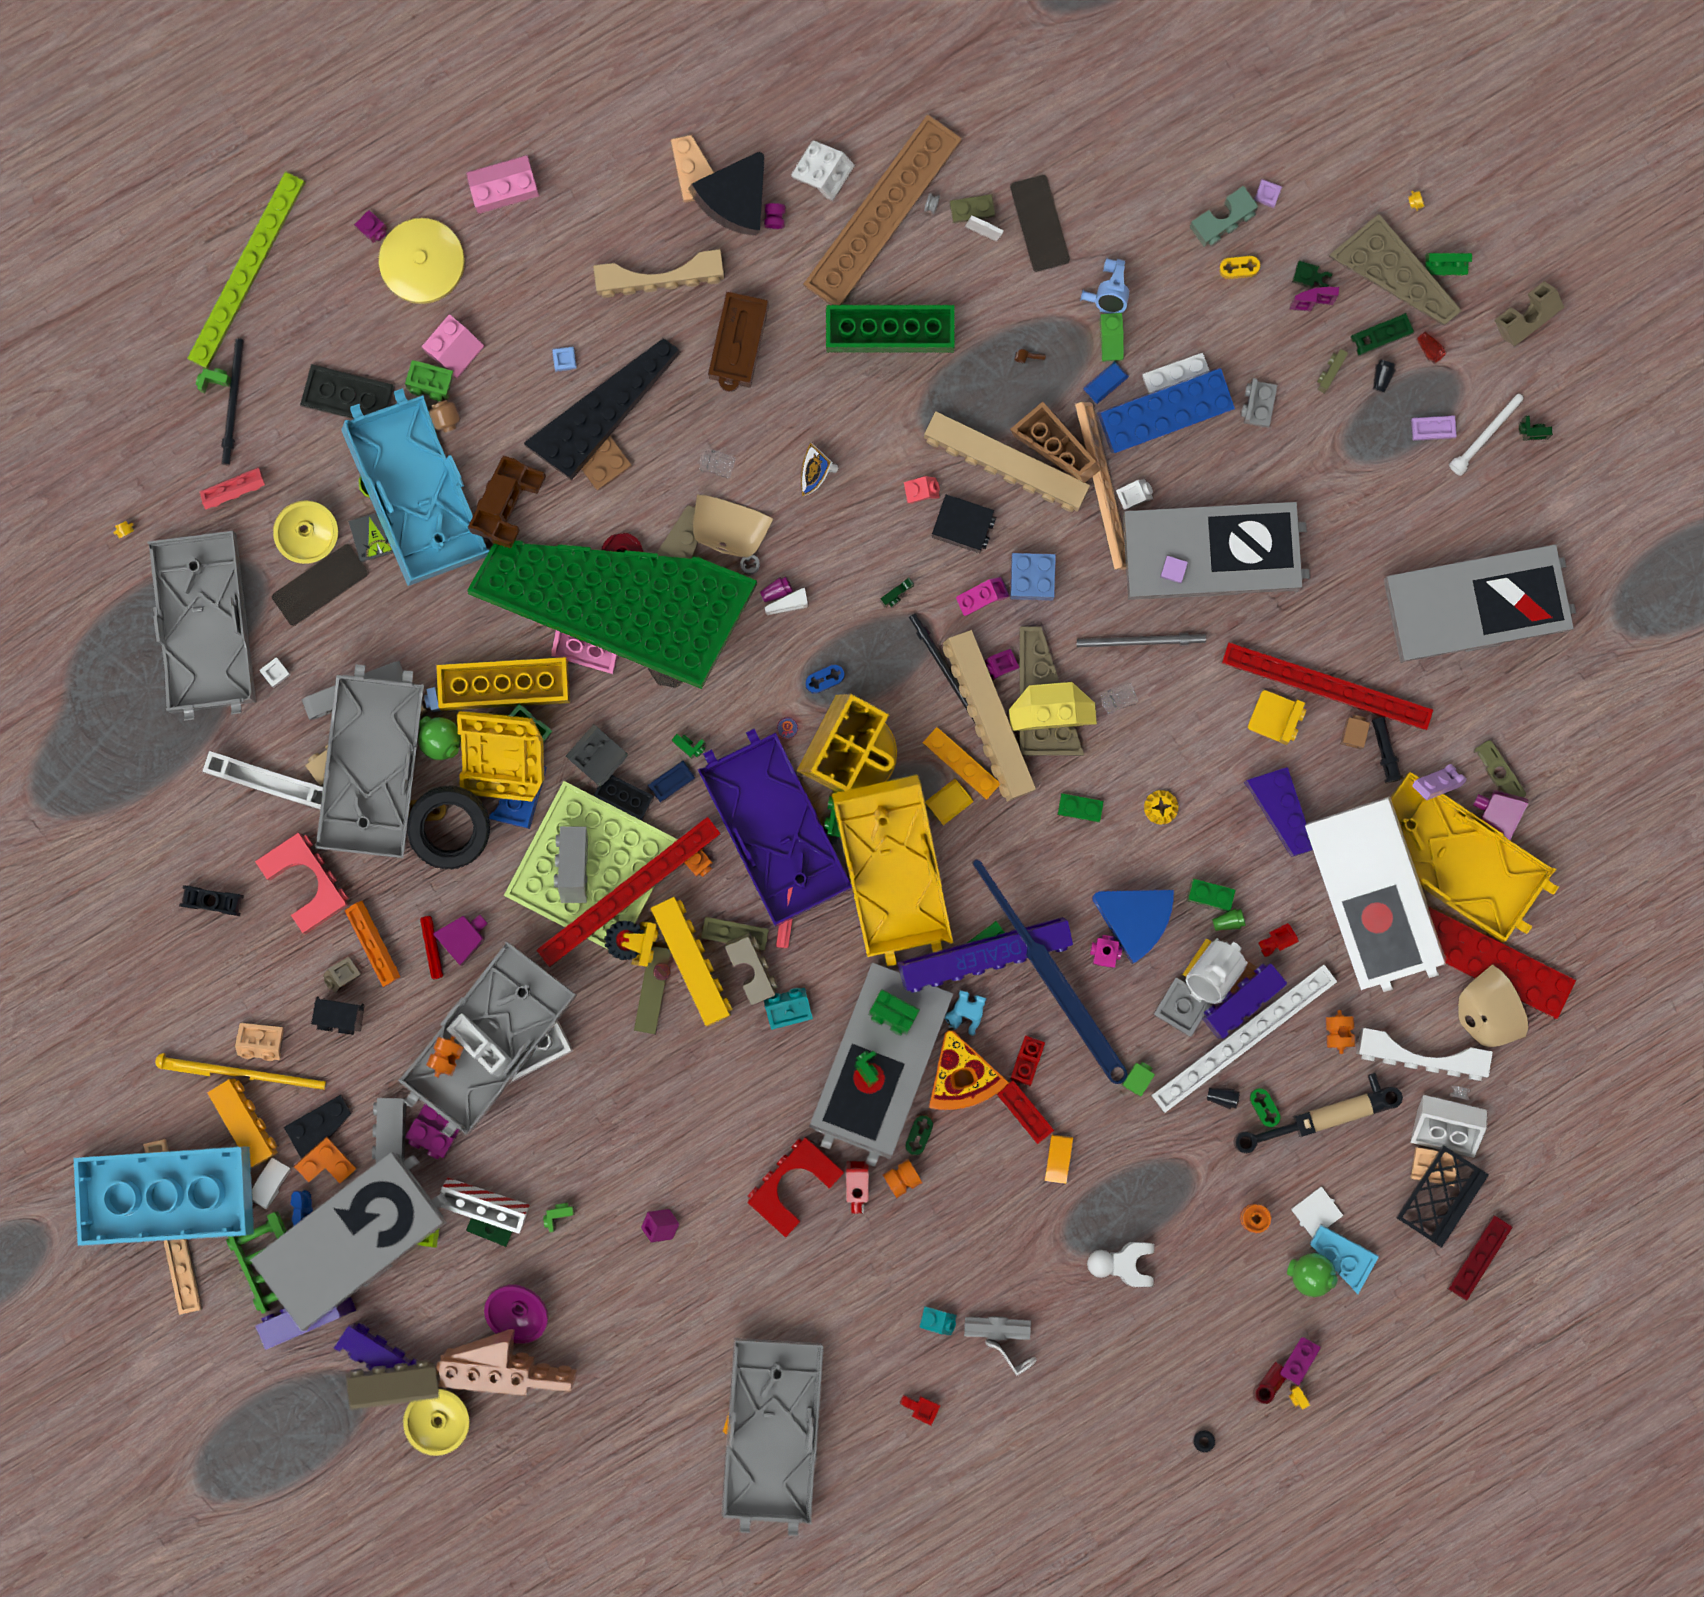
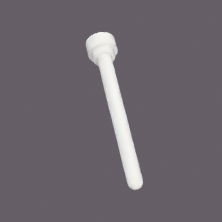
M1517 394L1462 456L1454 458L1449 463L1452 471L1460 476L1464 474L1468 469V461L1523 401L1521 394Z

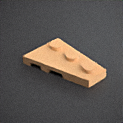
M692 135L671 139L684 203L694 201L688 190L690 185L714 172Z

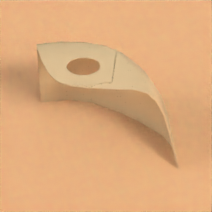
M697 495L693 534L697 542L714 550L747 558L752 556L760 546L773 518L732 502L710 496ZM719 543H726V547L719 545Z
M1491 965L1464 989L1459 997L1458 1006L1459 1020L1462 1026L1477 1042L1486 1047L1501 1046L1526 1037L1528 1030V1018L1514 986L1501 970ZM1466 1015L1474 1019L1475 1027H1470L1467 1024ZM1481 1016L1487 1017V1021L1485 1023L1483 1022Z

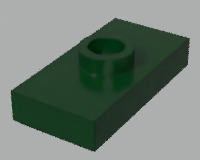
M474 1218L470 1219L466 1229L467 1232L507 1247L513 1233L512 1231Z

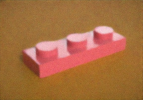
M258 467L200 491L202 504L205 509L217 507L230 499H236L247 492L256 491L265 485L263 475Z

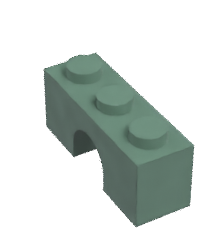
M1244 186L1225 199L1224 204L1229 210V217L1217 219L1208 210L1191 222L1190 228L1203 247H1206L1208 244L1211 246L1215 245L1221 240L1220 236L1224 233L1231 234L1239 227L1237 224L1243 220L1248 222L1256 216L1255 212L1258 205Z

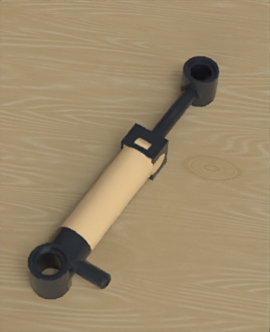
M1376 1073L1368 1075L1372 1092L1294 1115L1295 1123L1254 1135V1133L1240 1132L1234 1137L1233 1144L1237 1151L1245 1154L1251 1153L1258 1146L1257 1143L1296 1131L1299 1137H1303L1397 1108L1402 1103L1403 1096L1401 1091L1395 1087L1381 1089ZM1390 1091L1396 1097L1392 1104L1387 1103L1385 1100L1386 1094ZM1244 1136H1247L1251 1141L1250 1146L1246 1149L1240 1146V1139Z

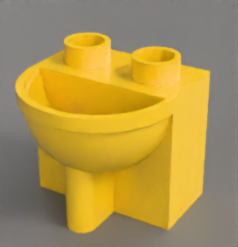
M852 694L836 695L796 771L835 792L886 782L893 773L897 760L896 741L892 731L885 723L889 714Z

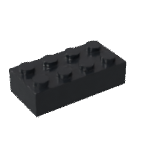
M613 775L603 785L598 786L593 795L643 821L654 799L653 795Z

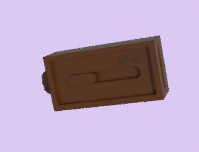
M726 291L708 372L709 379L719 381V385L724 391L734 392L739 386L751 388L769 308L768 300Z

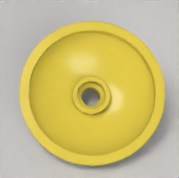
M303 500L288 505L279 513L273 526V538L278 550L284 557L296 563L308 564L323 559L332 551L338 537V526L333 514L324 505L315 501ZM302 525L307 526V529L305 531L300 530V527Z
M438 1389L439 1398L410 1402L404 1414L403 1425L407 1439L413 1447L427 1455L439 1456L452 1452L462 1444L469 1430V1413L464 1402L454 1393L444 1389ZM440 1417L442 1424H436L435 1418Z

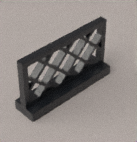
M1442 1145L1396 1218L1442 1248L1489 1174ZM1445 1152L1452 1155L1454 1165L1442 1167L1440 1159ZM1456 1159H1458V1160L1461 1161L1462 1163L1457 1164ZM1467 1165L1473 1169L1469 1178L1460 1179L1458 1167ZM1455 1168L1457 1180L1445 1182L1443 1170ZM1440 1171L1442 1183L1430 1186L1428 1177L1431 1173ZM1458 1183L1460 1190L1458 1195L1448 1197L1446 1185ZM1443 1186L1445 1198L1433 1201L1431 1189ZM1428 1189L1430 1202L1418 1204L1417 1194L1419 1191ZM1446 1201L1447 1212L1437 1216L1434 1204ZM1431 1205L1434 1217L1421 1219L1419 1207ZM1416 1208L1418 1220L1409 1222L1403 1218L1408 1209ZM1435 1221L1436 1229L1432 1235L1424 1231L1422 1222ZM1419 1223L1420 1228H1418L1414 1224Z

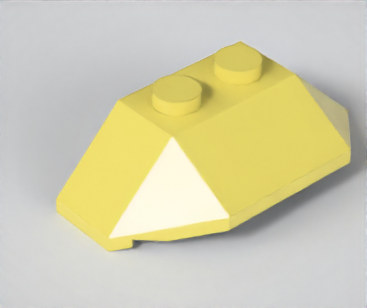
M1073 682L1029 685L1009 709L1012 731L1097 724L1095 702Z

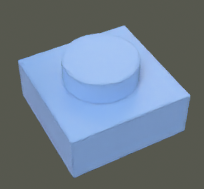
M435 687L426 689L428 695H424L427 708L430 707L433 712L441 711L438 707V690Z

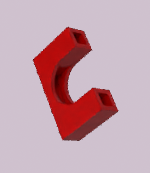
M806 1137L804 1140L799 1138L791 1146L794 1151L789 1156L786 1154L782 1156L776 1163L779 1167L774 1173L770 1170L764 1176L762 1181L765 1183L760 1189L755 1187L747 1195L750 1198L747 1203L785 1238L801 1220L788 1210L779 1199L778 1184L781 1177L790 1170L805 1169L814 1174L830 1189L844 1174L842 1169Z

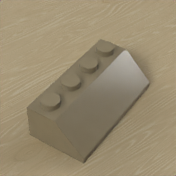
M429 1360L418 1361L416 1365L409 1366L407 1363L395 1364L394 1368L386 1369L385 1366H376L370 1371L353 1369L350 1370V1373L345 1374L350 1410L439 1398L435 1366Z

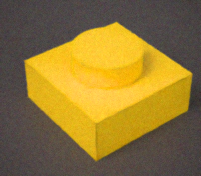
M1297 1384L1289 1388L1292 1393L1289 1395V1398L1295 1407L1299 1405L1303 1410L1310 1406Z

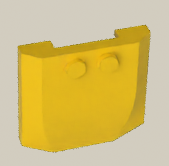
M460 711L457 714L458 734H461L462 772L459 774L460 787L471 791L476 796L532 802L544 781L543 738L533 719Z

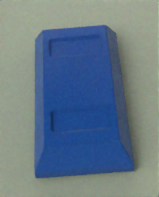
M1114 361L1087 384L1083 390L1098 404L1129 376Z

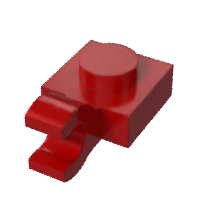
M1289 923L1269 932L1270 938L1263 939L1258 944L1262 949L1261 952L1264 957H1268L1274 953L1276 948L1282 951L1296 944L1299 940Z
M903 1395L900 1401L901 1405L913 1410L911 1417L932 1426L940 1408L939 1404L922 1396L919 1397L917 1402Z

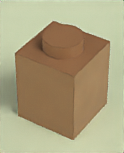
M1357 715L1346 719L1340 744L1360 750L1363 749L1370 722H1366V718Z

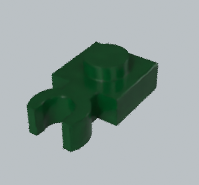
M1298 261L1292 283L1313 288L1314 283H1317L1320 288L1329 287V284L1323 283L1322 278L1331 279L1332 274L1330 272L1318 273L1319 266Z
M908 577L900 585L880 598L881 604L885 608L889 605L891 608L901 601L900 597L902 594L914 586L912 580Z

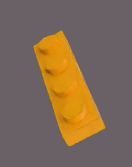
M938 727L923 741V745L984 799L987 800L1000 786L998 780Z

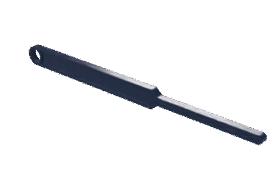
M974 859L972 865L1026 944L1027 958L1107 1078L1114 1084L1123 1083L1127 1077L1126 1068L1044 945L1034 942L982 862ZM1116 1067H1120L1123 1070V1077L1118 1081L1111 1078V1071Z

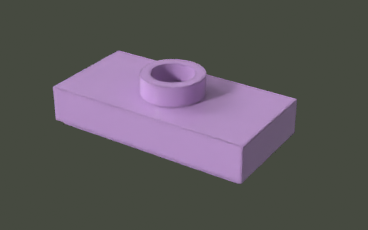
M1455 416L1411 419L1413 441L1457 437Z

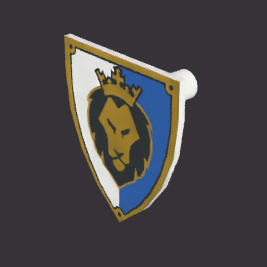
M811 442L802 465V496L809 495L818 489L828 472L836 473L838 471V466L832 464L833 462Z

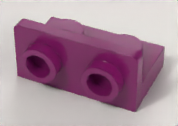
M1301 1337L1280 1374L1299 1386L1321 1347Z

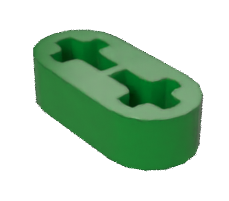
M1264 1089L1253 1090L1249 1100L1261 1123L1267 1127L1276 1126L1280 1122V1113L1269 1093ZM1257 1092L1260 1095H1265V1098H1263L1264 1107H1262L1260 1102L1255 1103L1254 1101ZM1266 1108L1268 1109L1270 1114L1275 1113L1276 1115L1273 1118V1123H1271L1270 1121H1265L1264 1119L1267 1117V1114L1264 1111Z

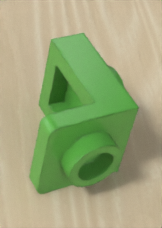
M203 368L202 374L199 373L197 376L196 386H198L197 389L201 393H206L209 382L230 387L231 378L226 375L227 372L214 368V371Z
M568 1203L556 1204V1209L546 1210L547 1215H543L544 1227L549 1228V1232H554V1218L575 1215L574 1206L569 1207Z

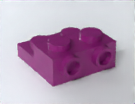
M425 1103L409 1129L406 1138L409 1139L408 1144L417 1149H420L421 1146L428 1149L427 1154L438 1160L439 1157L445 1158L460 1130L457 1128L450 1137L441 1132L449 1121Z

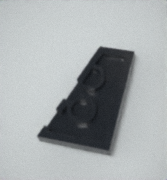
M339 1095L286 1125L284 1129L302 1159L325 1137L330 1138L349 1118L352 1112L343 1096Z

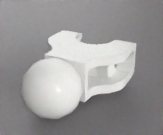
M1129 1242L1120 1251L1114 1253L1097 1250L1088 1258V1269L1095 1277L1119 1276L1129 1286L1151 1287L1154 1285L1153 1277L1139 1274L1135 1264L1141 1255L1154 1252V1244Z

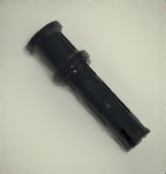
M1385 717L1374 719L1372 723L1382 758L1380 765L1383 766L1386 776L1385 784L1403 780L1404 777L1400 774L1398 767L1399 758L1394 755Z

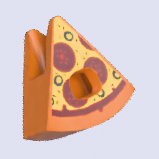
M947 1031L942 1043L928 1108L954 1110L971 1107L993 1097L1009 1082L955 1032Z

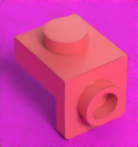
M924 476L904 482L907 503L912 504L926 499L940 498V486L935 477Z

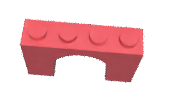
M297 833L255 862L266 879L270 881L296 865H305L314 871L318 879L316 896L310 903L291 915L301 932L307 934L349 906L346 901L349 898L342 888L338 889L334 882L337 879L330 870L327 872L323 867L325 861L318 852L315 854L311 849L313 843L309 837Z

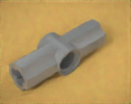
M989 1316L988 1318L965 1317L964 1336L987 1337V1339L1007 1340V1338L1030 1340L1031 1320H1015L996 1316Z

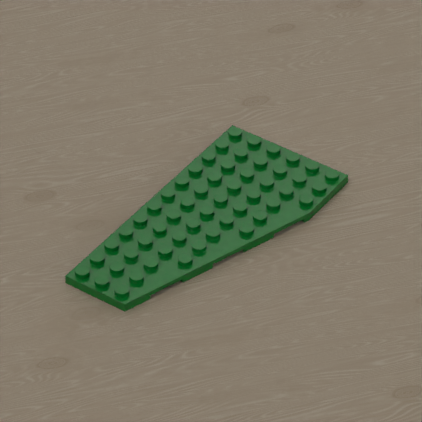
M515 540L512 548L493 544L467 592L473 597L702 689L757 586V580L699 557L689 559L658 556V553L625 551L624 553L592 550L591 547L526 544L523 541Z

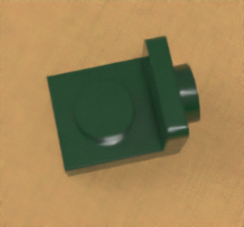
M1529 415L1524 416L1522 422H1519V434L1523 435V441L1548 440L1553 435L1552 427H1546L1545 424H1535L1531 428Z

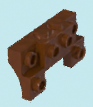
M503 455L491 480L487 482L486 491L483 497L479 499L477 509L468 525L471 534L489 538L494 544L512 548L520 529L518 526L507 523L522 490L538 494L545 480V473L530 468L514 458Z

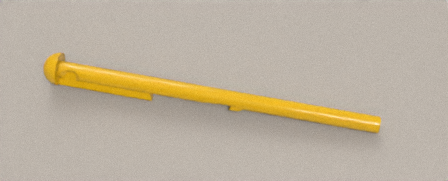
M165 1053L159 1054L155 1059L156 1066L161 1070L211 1076L210 1073L228 1076H250L249 1080H262L325 1090L326 1081L167 1058Z

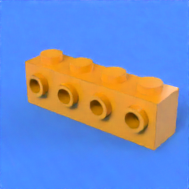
M235 1078L228 1079L207 1092L237 1146L250 1147V1166L252 1168L278 1153L276 1150L277 1144L265 1131L266 1125L264 1121L258 1118L254 1112L256 1109L250 1099L247 1100L243 1093L245 1089L239 1080L236 1081Z

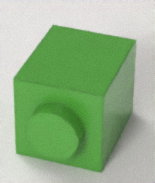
M1141 1062L1140 1065L1135 1063L1122 1086L1141 1097L1155 1075L1151 1072L1153 1068L1144 1062Z

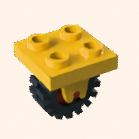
M618 921L612 924L611 928L607 929V935L604 937V940H606L605 948L608 949V953L620 960L632 959V965L648 967V963L652 962L654 951L651 950L652 943L656 942L658 936L656 924L640 922V925L631 921Z

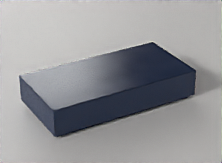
M681 761L648 784V786L661 803L696 778L684 761Z

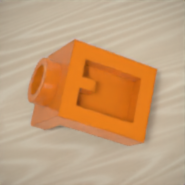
M700 850L687 860L685 864L696 877L699 875L704 877L712 870L710 866L713 862Z

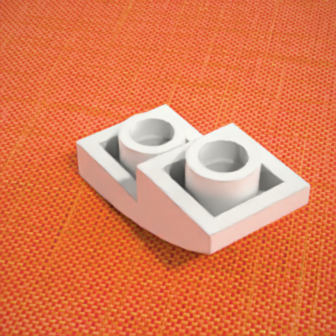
M271 1158L252 1189V1201L267 1209L279 1193L278 1188L291 1172L290 1168Z

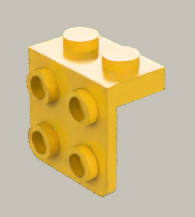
M1264 690L1259 696L1248 723V729L1287 745L1290 740L1294 741L1299 729L1295 727L1298 720L1302 721L1305 716L1306 709L1303 708L1305 702L1300 700L1294 702Z

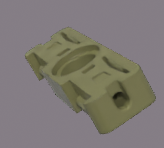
M1488 740L1474 749V753H1478L1487 767L1485 770L1496 787L1500 786L1504 793L1523 798L1526 796L1525 790L1492 741ZM1496 767L1505 769L1506 775L1504 778L1499 779L1494 775Z

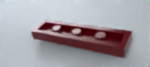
M1493 1215L1447 1289L1467 1301L1513 1227Z

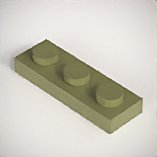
M705 917L701 938L726 943L751 933L752 937H756L760 944L759 950L765 951L769 929Z

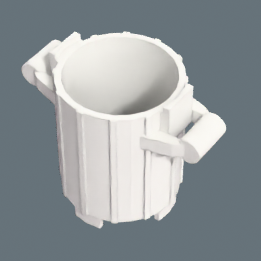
M1216 938L1188 973L1186 982L1191 991L1190 995L1199 1002L1202 1000L1214 1004L1221 1002L1245 970L1248 961L1245 962L1243 955L1239 952L1241 947L1235 942L1229 945L1226 942L1218 941L1219 939Z

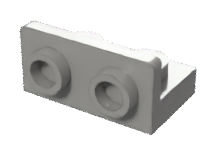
M1255 378L1252 379L1251 384L1247 383L1245 396H1248L1247 404H1243L1241 417H1245L1244 424L1265 428L1270 427L1277 385L1258 382Z

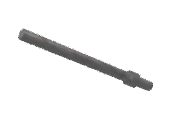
M1179 633V635L1077 639V647L1158 644L1189 646V643H1206V634L1189 635V633Z

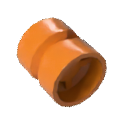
M909 1159L899 1164L897 1170L892 1168L883 1174L884 1179L896 1198L907 1193L908 1187L913 1189L923 1183Z
M1249 1204L1240 1212V1222L1246 1230L1253 1233H1261L1268 1229L1271 1223V1215L1264 1206Z

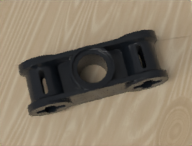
M186 885L182 887L184 894L179 907L203 909L233 916L241 915L239 909L244 895L204 890ZM211 895H214L216 902L210 907L207 900Z

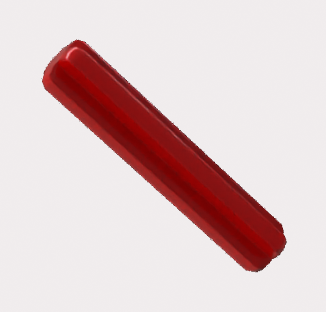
M424 916L420 918L431 978L434 980L443 977L437 941L434 936L433 920L431 916Z

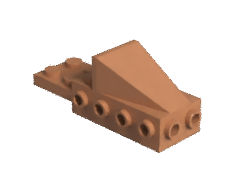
M509 1329L454 1349L447 1348L445 1354L441 1355L440 1362H437L436 1375H440L439 1387L526 1396L529 1388L571 1392L576 1380L577 1370L569 1366L550 1367V1365L544 1363L537 1364L536 1366L534 1365V1357H530L526 1353L513 1355L515 1329Z

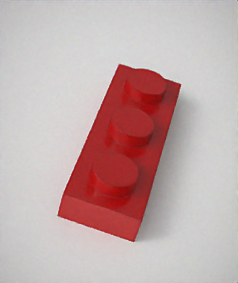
M1013 1080L996 1094L1036 1144H1039L1054 1131Z

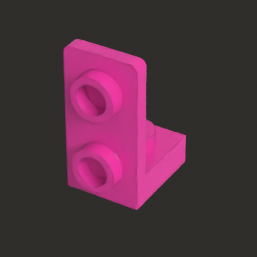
M999 577L979 584L958 595L956 599L963 615L967 616L992 602L1001 601L1010 596L1002 578Z

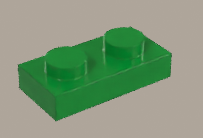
M1061 793L1057 815L1100 823L1104 801Z

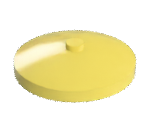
M417 218L399 224L386 236L379 253V268L386 285L395 295L412 303H432L446 297L458 285L464 271V252L458 238L446 225L432 219Z

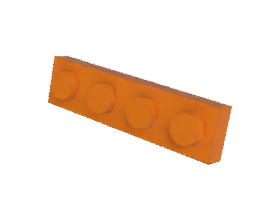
M363 901L356 902L344 910L382 986L390 985L401 976L397 967L394 965L388 949L384 945Z

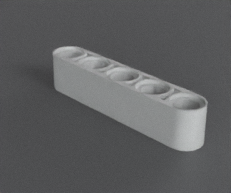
M396 661L364 674V677L402 682L403 669L400 661ZM335 685L302 699L309 720L332 713Z

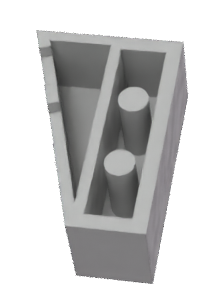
M560 826V834H556V847H559V854H555V867H558V874H554V887H558L561 903H587L585 892L587 883L586 866L588 862L587 828Z

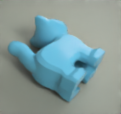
M959 990V998L954 1005V1009L947 1012L944 1019L947 1021L948 1026L953 1027L954 1030L961 1025L962 1017L971 1020L972 1023L969 1026L968 1032L969 1035L974 1036L975 1030L983 1016V1006L985 1005L986 998L974 996L975 1002L971 1003L968 1001L969 993Z

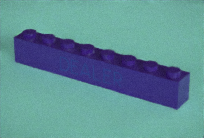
M1064 917L1025 927L1034 942L1044 945L1048 952L1054 950L1055 952H1063L1068 950V946L1073 945L1068 920ZM1013 930L897 963L903 987L907 991L918 992L923 990L924 986L931 985L935 987L944 984V981L952 979V981L964 979V975L983 974L985 969H1001L1011 962H1014V964L1027 961V946L1018 932Z

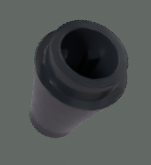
M1379 360L1378 364L1375 365L1373 390L1385 393L1396 371L1394 369L1396 364Z
M1209 1088L1207 1101L1230 1110L1231 1108L1237 1109L1240 1092L1235 1091V1088Z

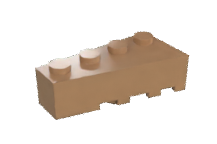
M1041 402L1010 429L1016 439L1083 483H1086L1101 470L1093 457L1044 402Z

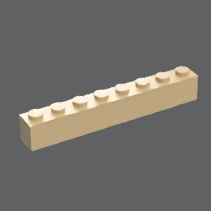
M936 411L924 434V438L927 439L926 442L931 446H942L946 448L948 454L955 457L960 455L965 458L967 463L974 466L979 464L985 467L984 470L992 475L998 473L1004 476L1003 479L1011 484L1017 482L1023 485L1025 491L1032 494L1034 492L1042 494L1044 500L1051 503L1056 501L1062 504L1061 507L1069 512H1073V510L1078 512L1090 485Z
M972 630L948 638L943 643L944 654L950 659L952 674L958 679L960 684V694L963 698H966L968 714L975 721V731L983 741V750L986 757H989L991 761L993 775L997 777L1000 783L999 790L1001 795L1008 802L1033 792L1036 788Z

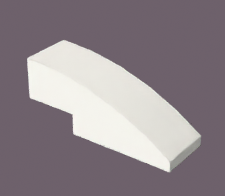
M461 1013L447 1028L474 1059H477L492 1075L499 1077L511 1063L512 1059L464 1014Z

